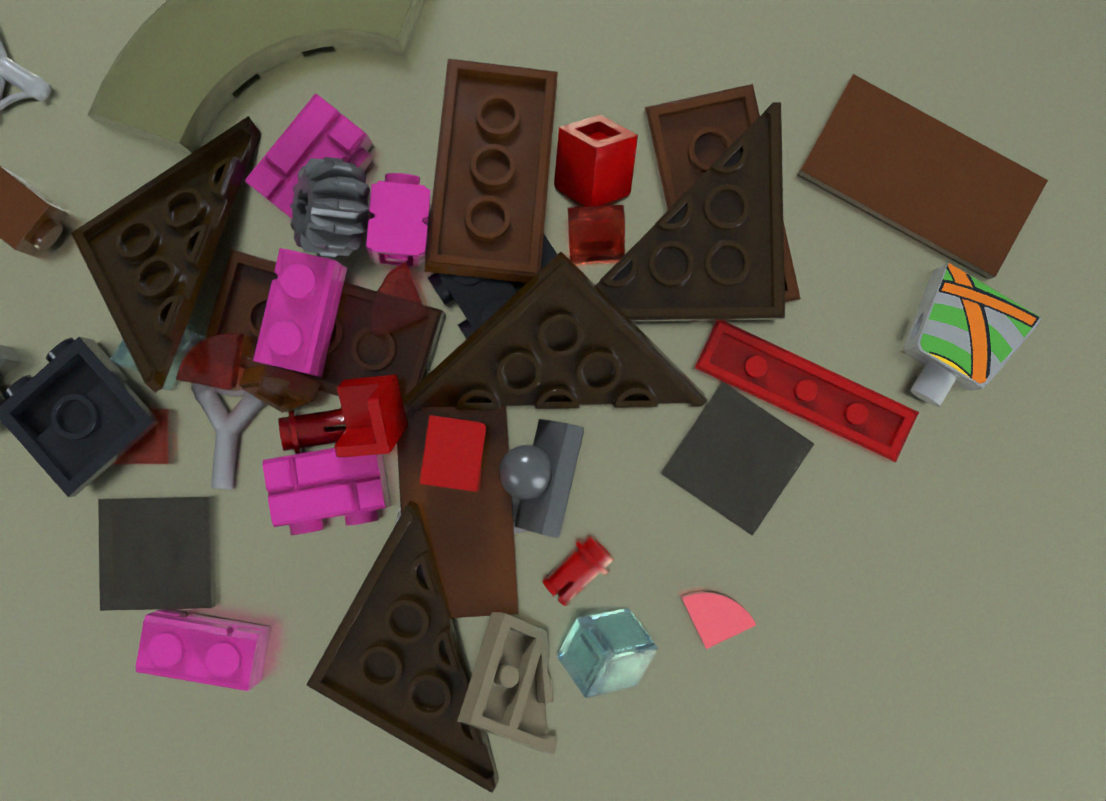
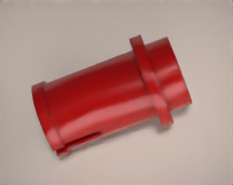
M341 407L340 409L297 415L296 411L292 410L289 411L288 417L278 419L283 451L294 450L295 454H301L302 448L336 443L346 430L345 425L326 428L328 426L345 424Z
M592 535L585 542L579 539L575 543L577 549L548 577L546 576L542 580L546 589L553 597L557 594L559 596L557 600L565 607L597 575L602 573L606 576L610 572L607 566L614 558Z

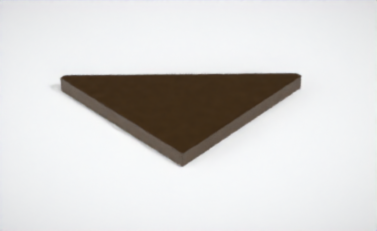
M773 102L596 284L632 322L782 320L785 318L781 102Z
M249 116L71 233L144 383L155 393L161 390L165 384L258 140L260 131Z
M562 252L553 258L404 396V406L410 411H421V407H455L456 410L501 409L500 406L534 405L535 409L580 408L579 405L613 404L614 408L658 407V404L690 403L691 407H699L708 401L705 394Z
M410 501L393 528L306 686L493 793L499 777L486 733L483 730L458 722L470 679L419 506L415 502Z

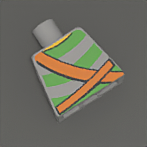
M950 263L935 269L930 276L903 348L907 355L925 365L910 391L923 401L940 407L954 383L969 391L983 389L1035 330L1042 318Z

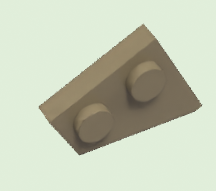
M492 612L458 722L536 751L555 755L557 748L556 736L548 735L546 703L553 702L552 680L547 671V664L550 659L548 631L509 614Z

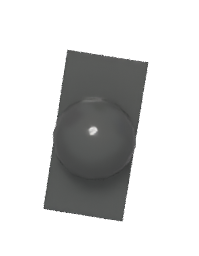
M539 419L533 445H520L504 454L499 465V480L507 493L520 500L514 527L559 538L584 434V427Z

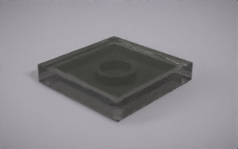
M722 381L659 473L753 536L814 446V443Z
M214 496L98 499L100 611L198 609L216 606Z

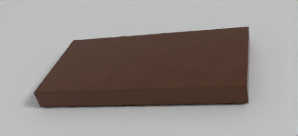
M448 59L424 272L528 283L540 271L558 72Z
M855 74L847 82L798 172L800 176L989 279L996 277L1048 182L1042 176Z
M753 84L645 107L644 114L666 212L760 117ZM783 221L786 304L799 301L801 297ZM690 321L691 324L703 322V321Z
M231 249L200 356L244 369L255 366L275 367L255 362L253 359L272 280L278 277L274 272L276 262ZM344 282L322 377L297 371L293 372L302 374L320 383L319 391L339 396L337 387L344 379L397 374L404 405V396L427 375L445 312L437 308ZM404 406L405 415L412 418L414 411H410Z
M500 406L501 409L456 410L455 407H421V411H414L412 418L406 416L408 427L397 442L401 514L410 501L418 504L451 618L491 616L492 612H502L509 615L519 614L512 496L504 490L499 480V465L504 454L510 451L507 406ZM429 415L482 422L486 425L481 463L483 473L480 491L473 492L419 484Z

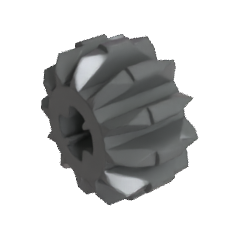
M324 157L323 159L311 158L298 172V183L293 187L294 197L293 203L290 205L292 209L290 226L294 230V240L298 247L303 248L304 252L316 253L320 257L336 258V256H349L353 250H358L362 243V233L368 229L366 220L370 209L368 206L370 188L366 184L365 172L363 168L356 167L355 164L343 162V159Z

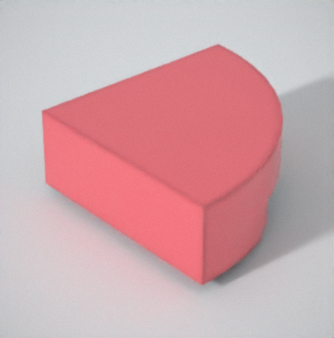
M703 591L681 596L706 649L756 626L751 615L739 603L729 597Z

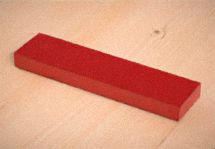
M715 320L693 367L694 370L890 462L897 461L919 414L916 410L724 320Z

